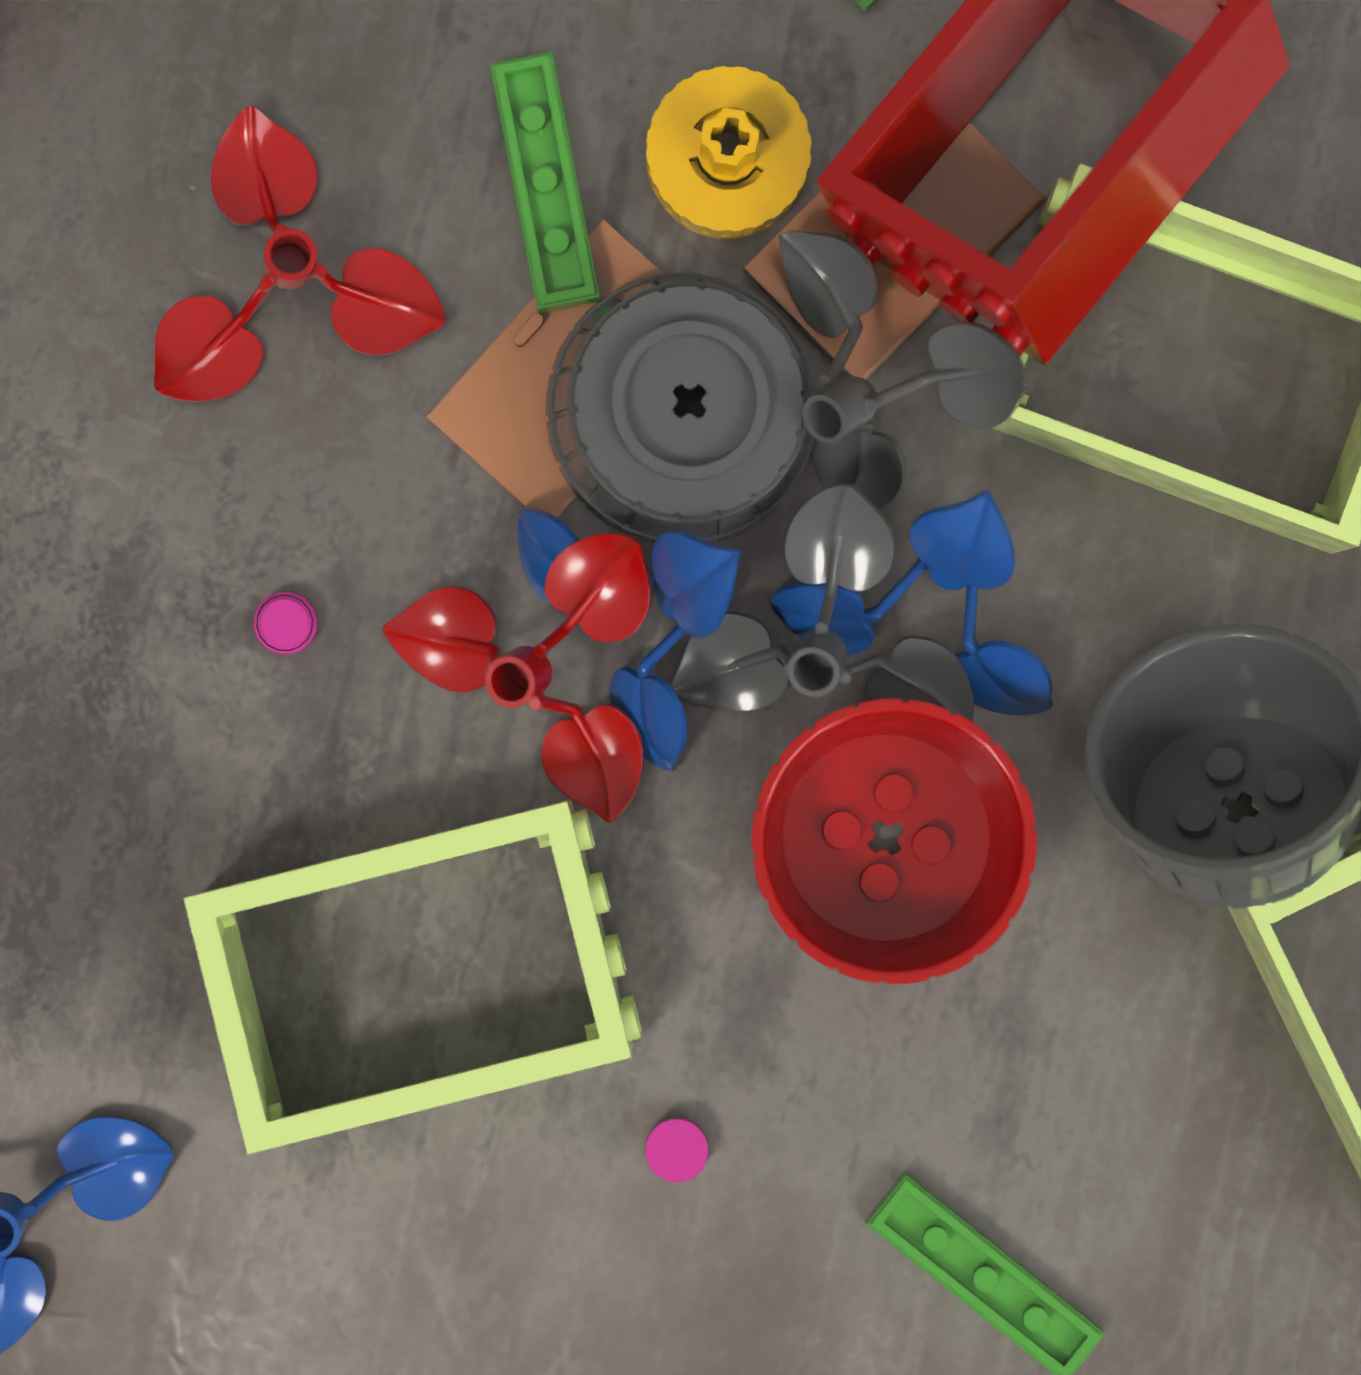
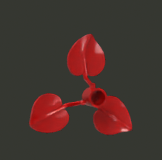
M253 106L243 109L223 134L212 165L211 188L219 210L232 223L245 226L254 224L263 218L266 219V223L273 232V235L268 239L264 249L263 270L265 276L260 280V284L235 318H233L230 309L225 303L209 296L188 297L177 302L164 315L158 326L155 338L154 388L159 394L175 400L186 402L217 400L238 392L254 378L261 364L263 348L259 339L242 327L249 321L270 289L274 286L288 290L296 289L305 285L313 277L317 278L330 291L338 293L339 295L334 300L330 312L332 326L344 344L366 355L379 356L398 352L426 335L437 331L444 325L446 320L441 302L431 284L403 257L384 249L368 248L357 250L346 259L342 273L343 282L334 279L327 272L324 265L316 263V246L306 233L298 229L287 228L278 221L277 215H296L309 204L317 187L318 174L316 164L307 147L295 135L271 121Z
M609 532L595 534L575 542L556 557L546 576L545 595L554 608L569 616L556 630L535 647L520 646L503 655L502 647L491 643L497 632V620L492 608L479 594L461 586L440 587L425 594L404 612L383 626V633L402 659L420 675L441 688L454 692H470L485 685L490 697L503 707L517 708L528 702L530 708L534 711L545 708L570 715L572 718H565L553 724L544 737L541 759L547 776L565 796L592 810L607 823L615 821L625 811L638 789L644 765V746L636 724L617 706L603 704L584 715L579 705L544 696L543 692L549 687L552 680V666L547 654L571 633L578 623L590 638L600 642H614L623 640L635 633L647 618L652 599L651 581L643 547L635 537Z

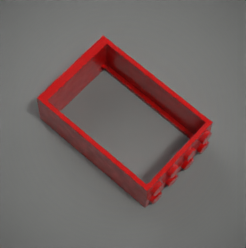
M966 0L815 181L829 204L825 209V213L832 222L845 232L848 237L847 239L866 254L872 267L877 262L892 270L893 278L913 295L921 297L926 291L939 299L942 309L955 321L976 322L984 325L1004 337L1019 356L1025 353L1046 365L1290 67L1270 0H1115L1191 41L1195 45L1010 269L904 206L902 203L1070 0Z

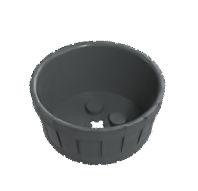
M698 273L656 275L626 284L610 293L606 298H602L600 302H597L586 311L574 325V330L569 332L557 353L552 366L554 372L549 377L546 392V416H549V421L546 422L549 443L556 462H560L561 467L559 470L581 502L585 501L588 504L587 508L603 522L618 531L623 529L626 531L625 534L649 543H655L661 534L671 530L688 532L709 543L716 539L719 542L737 536L756 525L755 522L764 520L775 511L790 494V490L796 486L805 471L812 453L811 450L815 438L809 433L804 424L802 410L806 400L817 393L815 376L808 355L796 333L782 315L764 299L743 286L722 278ZM680 384L688 390L700 385L707 394L703 397L701 403L707 411L699 419L691 413L684 415L682 418L674 414L672 409L676 406L678 400L672 392Z
M1240 624L1216 625L1200 628L1198 632L1194 633L1188 631L1153 646V650L1150 652L1146 650L1131 661L1116 676L1117 680L1109 684L1093 712L1094 720H1090L1086 735L1085 757L1088 761H1085L1088 781L1102 814L1113 831L1129 847L1139 865L1158 883L1186 899L1207 906L1232 907V909L1266 905V903L1272 902L1273 904L1288 899L1302 892L1305 888L1310 887L1324 876L1339 861L1351 843L1358 826L1361 811V691L1359 690L1360 684L1349 669L1336 657L1331 658L1330 652L1308 639L1296 634L1293 636L1288 635V631L1247 624V627H1240ZM1242 794L1253 796L1251 805L1256 810H1259L1258 814L1254 818L1243 816L1238 823L1229 821L1230 811L1223 807V803L1227 799L1237 801L1241 798Z

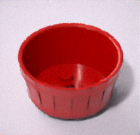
M878 699L859 703L857 707L851 705L837 710L815 722L814 727L811 729L808 727L796 737L780 755L777 765H773L764 781L757 801L759 803L758 809H755L752 825V852L755 855L753 864L756 880L763 899H767L769 902L768 909L779 927L791 941L795 939L798 942L797 946L813 960L831 970L833 968L838 969L840 974L857 980L879 984L880 981H886L887 984H911L927 981L929 977L934 975L938 978L949 974L975 960L973 958L975 955L979 954L981 956L996 943L1010 926L1008 924L1010 919H1015L1025 901L1032 881L1029 879L1030 873L1034 874L1037 855V831L1033 830V824H1036L1027 788L1025 783L1020 782V773L997 742L993 743L990 740L991 736L978 725L957 713L955 715L950 714L949 709L932 703L908 699V702H902V699ZM880 819L887 826L897 822L904 831L897 838L901 849L893 855H890L886 849L874 852L868 844L875 836L871 826Z

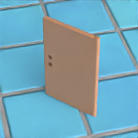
M969 122L902 204L985 255L990 256L1046 200V197ZM820 191L743 268V271L834 360L848 333V329L841 335L831 338L820 334L807 323L791 293L782 264L779 235L789 230L829 233L845 239L848 238L845 232L832 222L825 213V209L829 204ZM879 262L873 267L878 288L876 303L871 310L858 315L862 321L863 330L843 368L847 375L861 377L865 380L940 306V300L926 291L921 297H917L907 291L893 278L892 270Z
M604 219L588 236L600 300L626 284L664 274ZM534 296L426 418L525 507H535L558 518L576 498V495L568 486L559 470L561 467L560 462H556L549 443L546 422L549 421V416H546V392L549 377L554 372L552 366L561 345L569 332L574 330V325L596 303L538 314Z

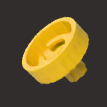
M719 66L710 70L696 72L693 76L683 79L676 84L675 88L664 96L660 106L652 116L651 126L647 132L646 163L654 194L665 211L674 220L697 234L710 238L730 240L759 234L781 221L795 206L802 194L812 157L810 155L812 142L811 134L808 131V122L805 114L800 110L796 99L785 90L784 86L770 79L766 74L739 66ZM725 132L737 133L739 145L736 146L733 156L721 154V143L719 142L724 139ZM698 158V160H699V162H700V164H701V166H702V168H703V170H704L705 172H707L712 178H715V179L720 180V181H723V182H733V181H738V180H740V179H742V178H745V177H747L756 167H757L758 169L762 170L763 172H760L759 170H756V171H755L747 180H745V181H742V182H740V183H738V184L723 185V184H720V183H717V182H714V181L710 180V179L701 171V169H700V167H699V165H698L697 160H694V161H689V160Z

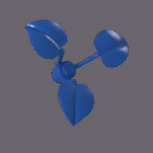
M988 490L965 501L934 508L916 518L909 532V541L919 558L874 607L864 609V601L857 591L848 590L838 585L829 630L836 633L843 640L847 655L861 653L871 646L875 633L870 623L878 621L926 569L930 570L929 574L933 582L944 589L960 590L965 586L963 646L967 652L955 653V655L962 663L968 675L974 704L990 711L1008 715L1036 714L1052 708V680L1044 664L1032 652L1010 642L989 641L980 646L976 640L978 588L993 589L1004 585L1011 578L1016 564L1010 532L996 502ZM799 582L776 590L769 600L775 613L799 638L805 632L816 627L824 599L826 583L806 584Z
M526 507L519 511L520 517L518 519V545L521 563L533 590L543 601L551 605L545 595V582L549 568L564 549L580 540L563 521L554 515L535 507ZM680 530L668 531L656 539L652 552L653 572L649 573L651 585H659L656 596L661 611L669 619L676 620L678 625L640 661L638 672L626 666L617 669L613 674L610 688L611 705L617 706L624 711L636 724L641 734L644 758L667 771L678 769L677 761L685 749L687 740V722L680 699L666 681L658 676H652L653 667L686 633L696 638H705L718 630L734 595V583L740 551L737 549L715 545Z
M96 1116L88 1118L71 1127L59 1141L57 1155L61 1165L68 1172L67 1174L58 1177L36 1197L26 1203H23L21 1199L11 1193L0 1192V1354L15 1344L29 1330L39 1316L46 1299V1278L37 1261L23 1255L7 1257L17 1247L27 1227L28 1219L34 1217L41 1207L62 1189L72 1185V1195L76 1205L91 1217L104 1221H117L128 1218L140 1211L154 1196L166 1169L174 1157L171 1145L158 1132L143 1123L125 1117Z

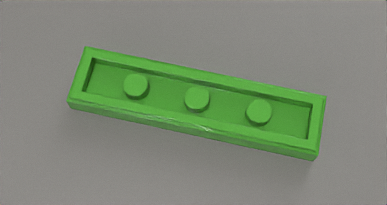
M548 52L491 63L490 68L538 314L600 302L553 54Z
M906 1172L902 1173L865 1220L867 1226L1054 1375H1073L1105 1335L1100 1327Z

